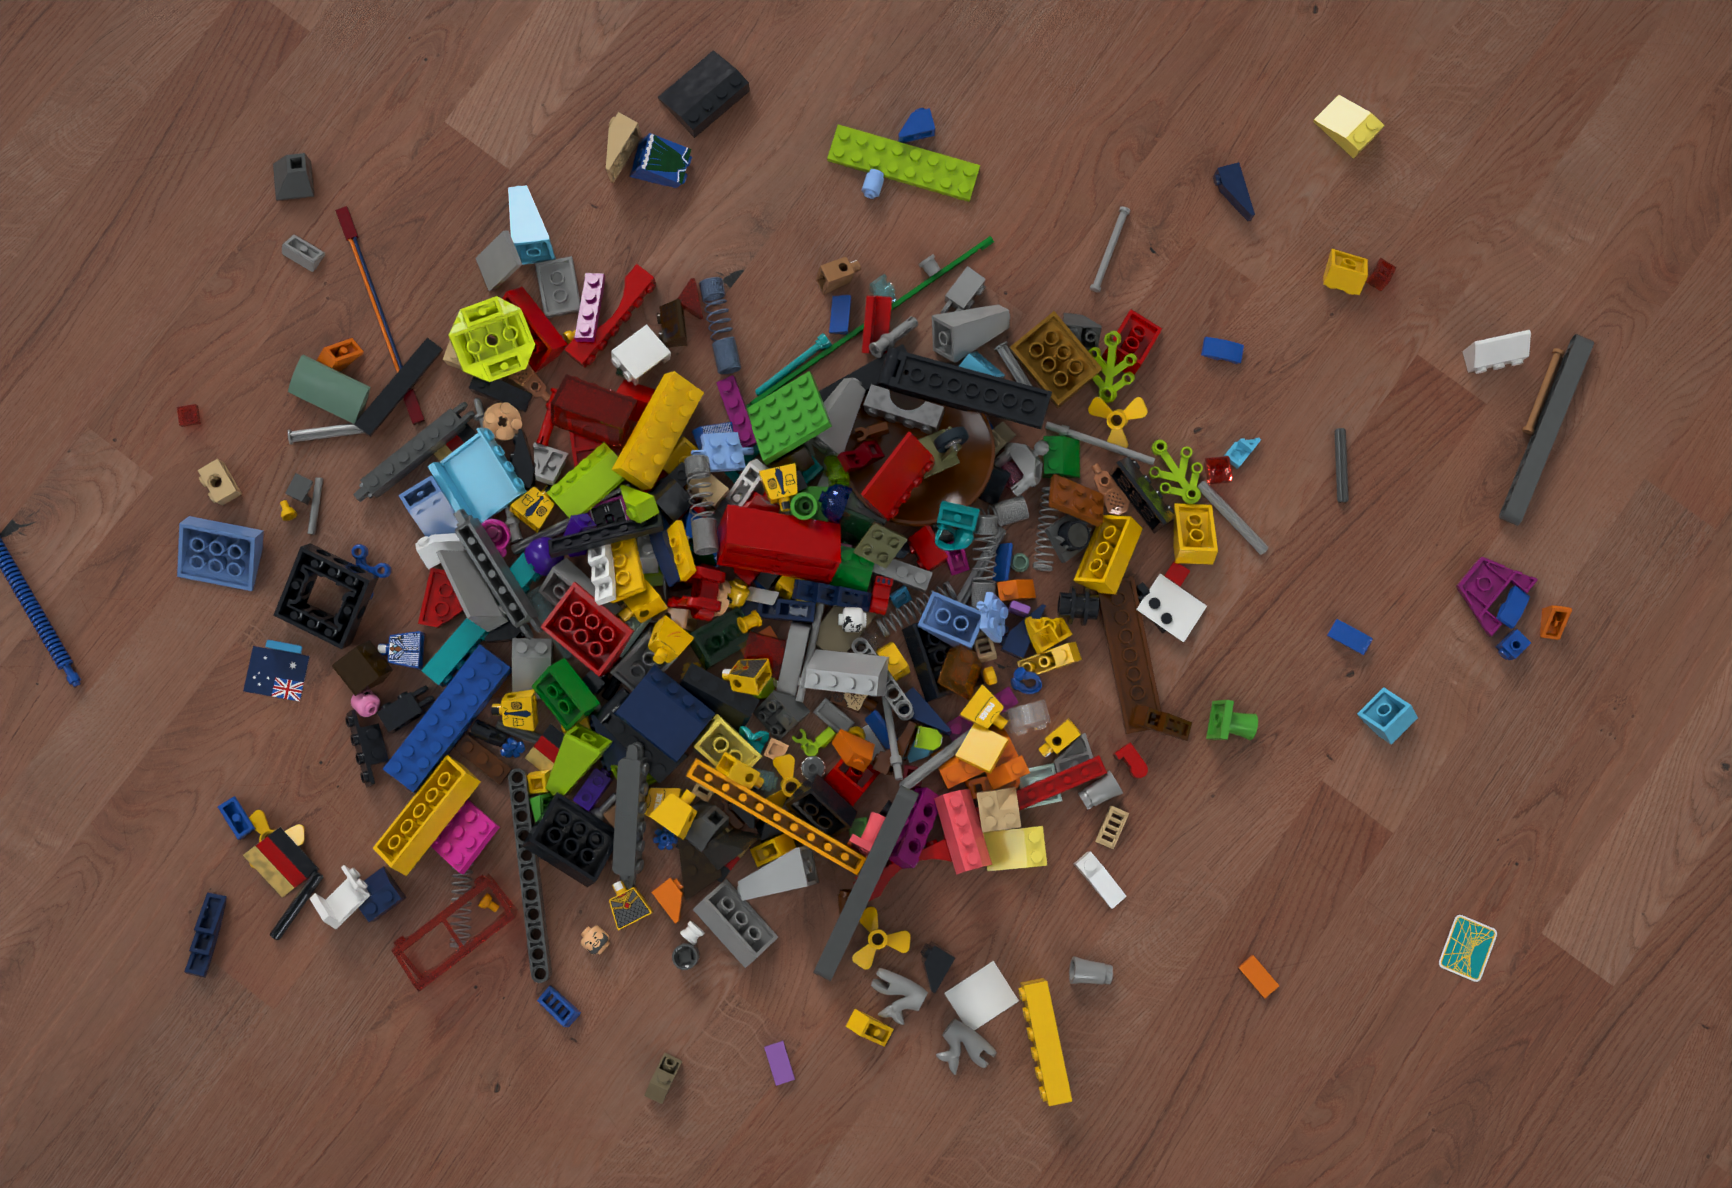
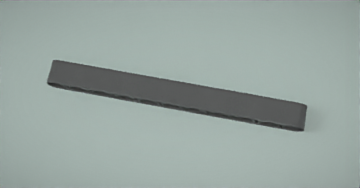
M1575 334L1570 340L1534 428V434L1531 435L1500 511V519L1516 526L1523 520L1593 348L1594 341Z
M513 769L508 775L530 972L535 982L543 983L550 979L552 968L539 857L532 853V858L529 861L524 859L523 854L527 849L522 847L524 841L521 838L524 830L530 832L535 825L534 815L529 800L531 794L529 793L527 781L528 773L523 769ZM521 772L523 775L520 783H517L514 779L515 774ZM521 791L525 794L523 802L517 800V794ZM521 811H525L528 815L527 820L524 822L519 819ZM529 869L534 872L532 880L526 878V872ZM530 889H534L537 893L534 900L528 897ZM532 909H537L539 912V917L536 920L530 916ZM535 928L541 931L539 939H535L532 935ZM537 948L543 950L544 956L542 959H538L535 956ZM539 968L544 969L546 972L544 979L539 978L537 975Z
M902 785L900 786L815 967L814 974L829 981L832 980L919 793Z

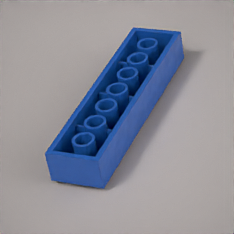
M479 644L384 766L383 770L413 793H417L512 673V667L486 647Z

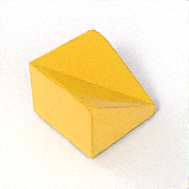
M550 770L534 771L527 775L530 794L549 792L545 788L550 777Z

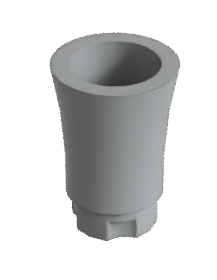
M1109 770L1078 794L1088 810L1093 806L1096 807L1113 797L1123 794V791Z
M1075 956L1072 957L1069 968L1070 984L1087 983L1103 985L1112 982V965L1089 961Z

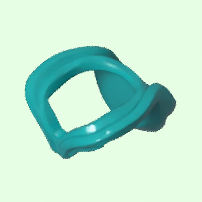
M937 523V528L939 529L935 535V544L940 549L945 551L961 550L967 548L973 542L974 535L971 530L963 528L955 530L949 525ZM943 529L953 534L954 542L952 544H947L939 539Z
M740 726L739 734L762 754L764 745L769 739V732L759 731L753 734L749 728Z

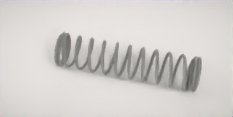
M1043 487L1041 491L1046 494H1043L1041 496V499H1043L1044 502L1040 503V506L1045 509H1041L1039 511V513L1043 516L1038 518V520L1043 524L1037 526V528L1041 530V532H1038L1036 534L1039 538L1042 539H1038L1035 541L1036 544L1040 545L1039 547L1035 548V551L1040 554L1034 555V558L1038 561L1033 563L1032 568L1040 571H1052V566L1037 563L1053 564L1054 562L1036 558V556L1041 555L1054 556V554L1043 553L1036 550L1038 548H1053V546H1046L1037 542L1042 540H1049V538H1045L1038 535L1040 533H1046L1045 530L1039 528V526L1052 525V523H1046L1041 521L1040 519L1059 518L1057 516H1049L1041 513V511L1046 510L1059 511L1054 508L1042 506V504L1049 503V500L1044 499L1043 496H1048L1050 493V487Z
M948 581L943 583L944 591L939 586L936 587L937 593H939V588L944 596L948 597L945 589L946 586L952 599H957V595ZM924 593V602L919 597H916L918 607L915 605L913 601H910L909 605L911 610L905 604H903L904 614L899 608H896L897 617L892 612H889L891 622L885 615H883L882 619L884 625L882 624L879 618L876 619V623L880 631L882 632L883 636L888 637V635H890L885 619L889 622L893 630L896 632L897 630L892 620L891 614L897 620L901 628H903V624L899 617L898 611L902 614L907 623L910 624V621L904 608L905 606L914 618V620L917 621L911 603L915 606V608L922 616L923 613L919 606L918 600L923 604L924 607H926L927 603L925 600V596L928 598V600L929 597Z
M467 870L468 873H464V875L472 874L473 871ZM461 873L453 874L452 877L468 880L453 882L451 884L454 886H462L468 888L452 890L451 892L455 894L469 896L452 898L451 901L469 904L452 906L450 908L469 912L451 914L450 916L469 920L451 922L450 924L469 928L451 930L449 932L469 936L450 938V941L456 942L450 943L449 947L464 948L471 946V943L468 941L457 940L469 938L471 936L469 933L457 931H465L472 928L469 925L457 924L469 922L472 920L469 917L457 916L470 914L472 912L469 909L458 908L472 905V903L469 901H463L458 899H466L473 896L469 893L459 892L471 890L473 888L472 886L459 884L473 881L472 878L461 877L460 875H463Z

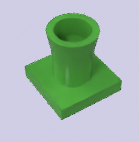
M808 486V489L799 492L791 500L790 515H794L801 520L812 518L828 522L829 487ZM805 502H808L810 505L807 510L804 508Z
M1231 700L1212 701L1206 739L1228 740V735L1231 733L1252 740L1257 732L1258 716L1256 714L1232 712L1234 701Z

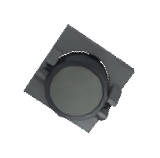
M1065 514L1045 529L1061 563L1067 562L1088 546L1092 530L1087 528L1088 522L1069 514Z

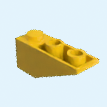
M1071 642L1017 661L1018 667H1023L1026 671L1039 675L1078 662L1082 658L1076 642Z

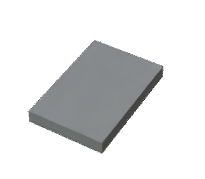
M502 231L476 257L489 292L495 291L522 265L509 231Z
M573 257L535 263L545 316L551 318L578 313L581 300Z

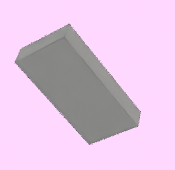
M826 697L813 711L815 715L837 733L840 729L848 731L855 723Z

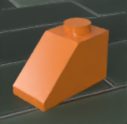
M353 338L324 347L316 361L340 372L360 357L364 351Z
M1033 579L997 582L995 585L996 595L1003 603H1009L1013 600L1036 599Z
M842 729L838 731L832 740L833 746L846 765L864 772L872 761L875 744Z
M1022 755L995 767L991 774L985 772L993 790L1030 773Z
M671 877L651 893L676 924L680 921L684 895L681 889L684 887L677 878L674 880Z

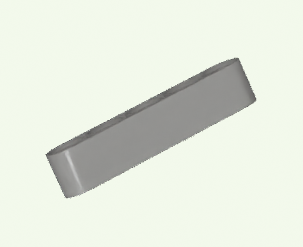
M856 638L852 642L854 653L878 656L865 638ZM860 644L866 645V649L862 652L857 651V647ZM888 671L886 694L884 697L901 720H910L914 715V709ZM891 691H898L899 694L896 698H889ZM903 706L910 708L907 714H900V709Z

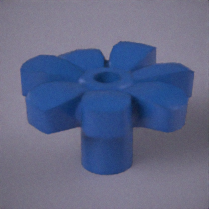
M511 737L506 740L507 744H503V749L500 750L501 755L506 758H511L512 755L514 758H518L520 753L525 751V745L522 741L517 743Z
M664 826L663 830L657 829L655 831L657 837H654L653 841L654 843H659L658 849L663 850L666 846L667 850L673 849L672 843H678V838L674 837L675 834Z

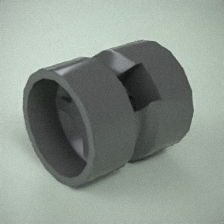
M683 943L677 946L672 954L674 965L681 970L691 969L698 963L700 958L698 948L691 943Z

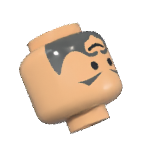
M598 925L592 928L588 926L581 934L583 937L581 945L592 955L597 953L600 955L610 944L608 942L609 935Z

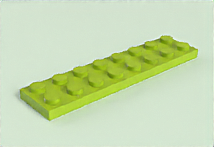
M839 124L837 125L827 157V161L867 173L870 169H876L884 173V178L970 202L980 169L978 164Z

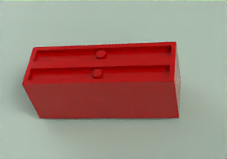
M727 504L718 526L719 551H717V565L830 584L841 563V524L814 520L812 518L801 520L794 515Z

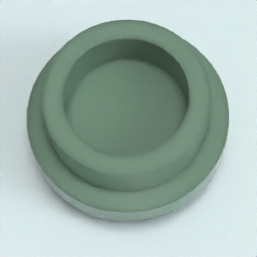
M1017 553L1012 556L1010 566L1015 572H1024L1029 566V559L1026 555Z

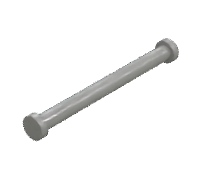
M1121 206L1119 209L1120 214L1096 278L1090 286V290L1099 293L1101 291L1102 280L1126 216L1131 211L1127 207Z

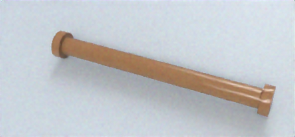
M1554 348L1552 351L1553 357L1526 426L1522 429L1526 434H1534V425L1559 360L1565 353L1561 349Z

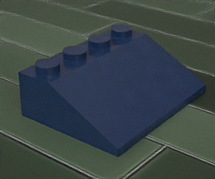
M655 664L614 713L675 763L715 715L712 710Z

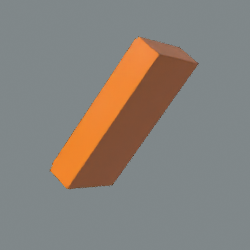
M1251 955L1238 967L1264 999L1279 987L1278 983L1254 955Z

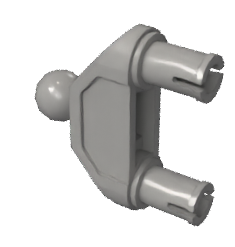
M1040 440L1036 442L1034 450L1025 444L1008 443L1004 448L1005 450L995 458L994 464L1000 468L1013 459L1024 474L1023 478L1011 487V490H1013L1017 497L1030 486L1035 487L1040 482L1043 463L1038 455H1045L1049 451V445L1046 441Z

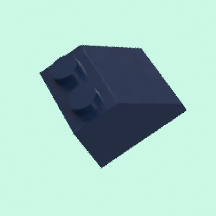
M383 866L364 880L368 885L366 889L370 896L358 908L368 922H374L407 897L386 867Z

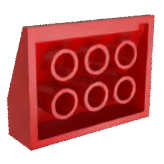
M908 432L862 491L861 496L869 508L886 521H889L890 518L893 519L898 514L900 505L906 503L910 498V492L913 488H917L921 484L923 475L926 472H930L935 464L933 455L911 432Z
M573 582L540 627L598 676L609 672L634 633L632 628L603 604L598 605L595 602V598L576 582Z

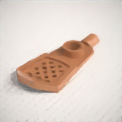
M529 364L524 371L521 370L508 375V377L533 396L542 397L546 402L549 401L550 395L546 392L547 386ZM537 383L538 388L533 390V384Z
M1098 463L1093 465L1092 469L1096 474L1094 481L1099 493L1104 494V505L1107 513L1120 516L1127 512L1130 501L1107 471H1102ZM1106 478L1108 483L1102 484L1101 479Z

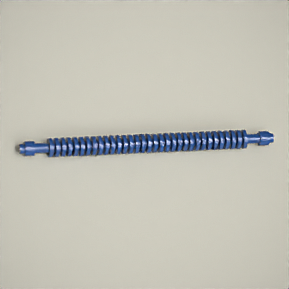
M0 537V569L14 594H16L31 623H33L41 640H43L42 642L45 644L53 661H55L57 668L65 671L66 679L70 685H73V687L80 685L81 678L71 667L73 661L70 655L65 651L63 643L58 638L59 636L56 634V631L53 630V626H51L49 619L46 617L43 609H41L42 607L39 605L31 588H29L24 576H22L20 569Z

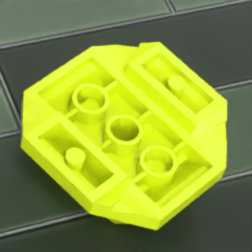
M498 296L460 309L448 334L462 371L487 382H492L526 369L535 347V342L521 308ZM489 335H492L496 338L495 345H489L487 343V337Z

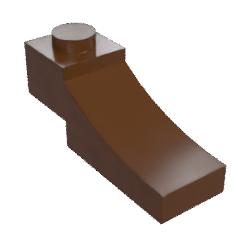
M1137 705L1133 724L1188 741L1192 722L1150 707Z
M909 721L903 734L897 740L899 755H901L904 761H906L914 743L918 726H921L912 721ZM890 748L886 751H880L879 754L877 753L873 760V769L885 775H892L894 771L890 763Z

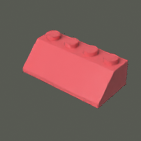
M970 789L958 790L934 798L956 875L992 865Z

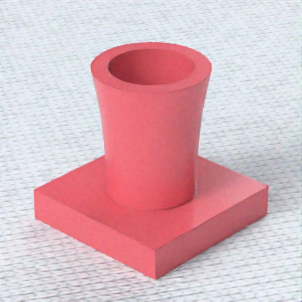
M871 812L861 838L852 834L847 846L867 858L886 817Z

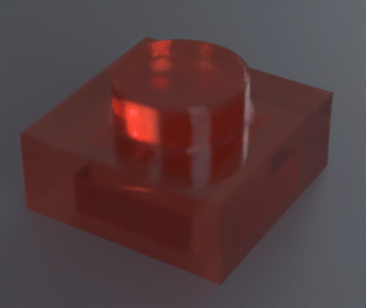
M197 404L177 407L179 426L185 427L201 424Z

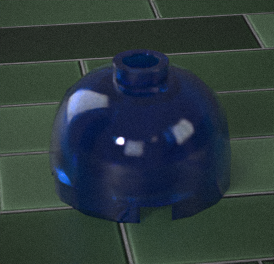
M834 484L826 492L822 491L818 502H821V512L825 518L839 524L853 488L842 484Z

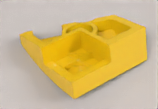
M1032 617L1024 619L1029 638L1037 654L1073 635L1063 618L1050 619L1042 617L1040 619H1032Z

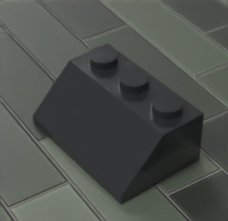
M818 774L804 781L784 804L798 818L833 838L851 828L857 811Z

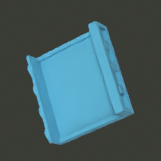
M477 428L478 433L440 462H433L427 466L454 511L464 509L468 515L478 518L481 523L494 517L527 492L524 488V482L517 477L514 472V466L506 459L504 450L496 443L493 432L488 428Z

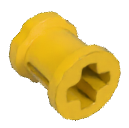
M753 610L751 614L743 618L738 617L737 624L741 632L745 634L755 626L760 627L762 620L757 611Z

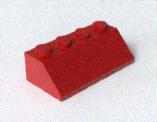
M522 286L507 291L502 299L521 308L535 342V347L528 364L536 373L557 358L568 344Z

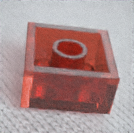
M1229 456L1205 458L1204 467L1208 485L1232 482L1233 473Z

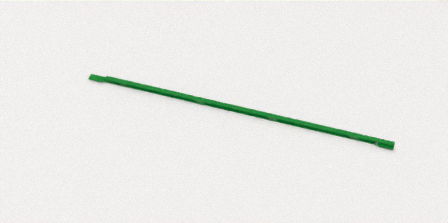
M989 236L892 303L891 311L976 253L978 249L984 250L993 244V238ZM864 323L753 399L746 407L748 408L772 394L864 330Z

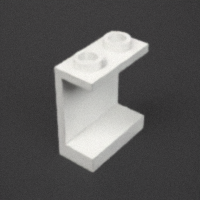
M647 324L611 351V362L616 368L620 367L624 372L623 375L628 382L632 381L635 386L638 384L639 377L659 362L663 361L666 363L671 357L669 349Z
M345 865L341 868L347 879L326 900L316 893L310 898L321 919L334 929H337L370 896L366 889L368 885L359 878L361 876L355 868L349 869Z

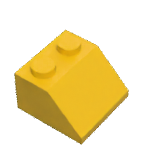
M1331 249L1323 276V285L1330 289L1337 288L1343 290L1347 294L1360 295L1368 277V259Z

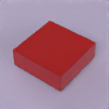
M1174 560L1164 576L1180 587L1190 573V570L1180 563H1175Z

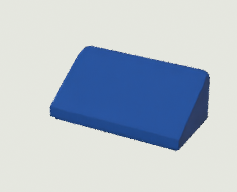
M851 295L833 296L829 333L848 334Z
M1012 543L1000 544L996 550L995 563L997 565L994 567L993 572L997 575L992 578L995 582L1008 581Z
M874 710L865 718V721L885 749H889L886 722L879 712Z
M236 796L218 806V809L238 840H242L255 830L254 825Z

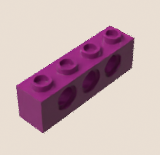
M927 787L915 788L914 792L919 793L889 857V860L903 869L915 868L921 851L926 845V839L934 826V821L938 814L934 798L939 797V795Z

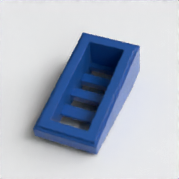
M551 985L537 1000L563 1027H570L581 1014L572 1003ZM553 994L554 997L547 1003V999ZM559 1000L560 1002L553 1009L552 1006ZM565 1006L566 1008L559 1014V1010Z

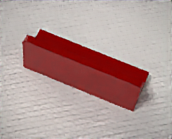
M866 296L862 353H871L869 345L872 342H877L881 335L890 332L892 297Z

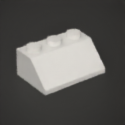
M1530 330L1473 342L1462 351L1468 373L1475 371V374L1486 372L1488 368L1492 367L1494 370L1504 368L1506 364H1511L1512 366L1522 364L1523 360L1529 357Z

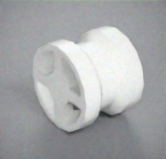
M689 921L688 927L683 929L680 934L691 944L695 945L697 939L703 936L705 932L694 922Z

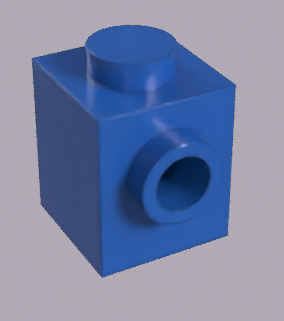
M1516 629L1510 631L1495 647L1499 650L1498 653L1502 658L1513 660L1531 642Z

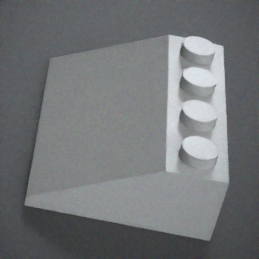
M439 550L436 552L467 619L487 632L509 621L506 613L467 551Z

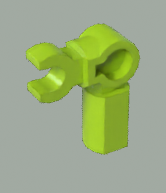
M829 726L813 742L811 739H807L806 732L800 729L803 735L802 738L797 739L793 735L792 739L796 743L801 744V749L808 757L818 756L819 749L821 747L824 749L834 739L836 733Z

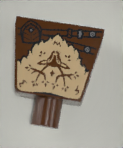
M836 691L830 699V702L856 713H859L862 707L873 712L878 704L877 701L869 697L870 695Z

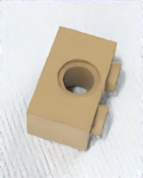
M216 459L198 470L201 475L199 480L204 487L207 486L209 489L208 495L214 503L216 502L223 506L242 495L223 461ZM221 479V485L219 487H216V481Z

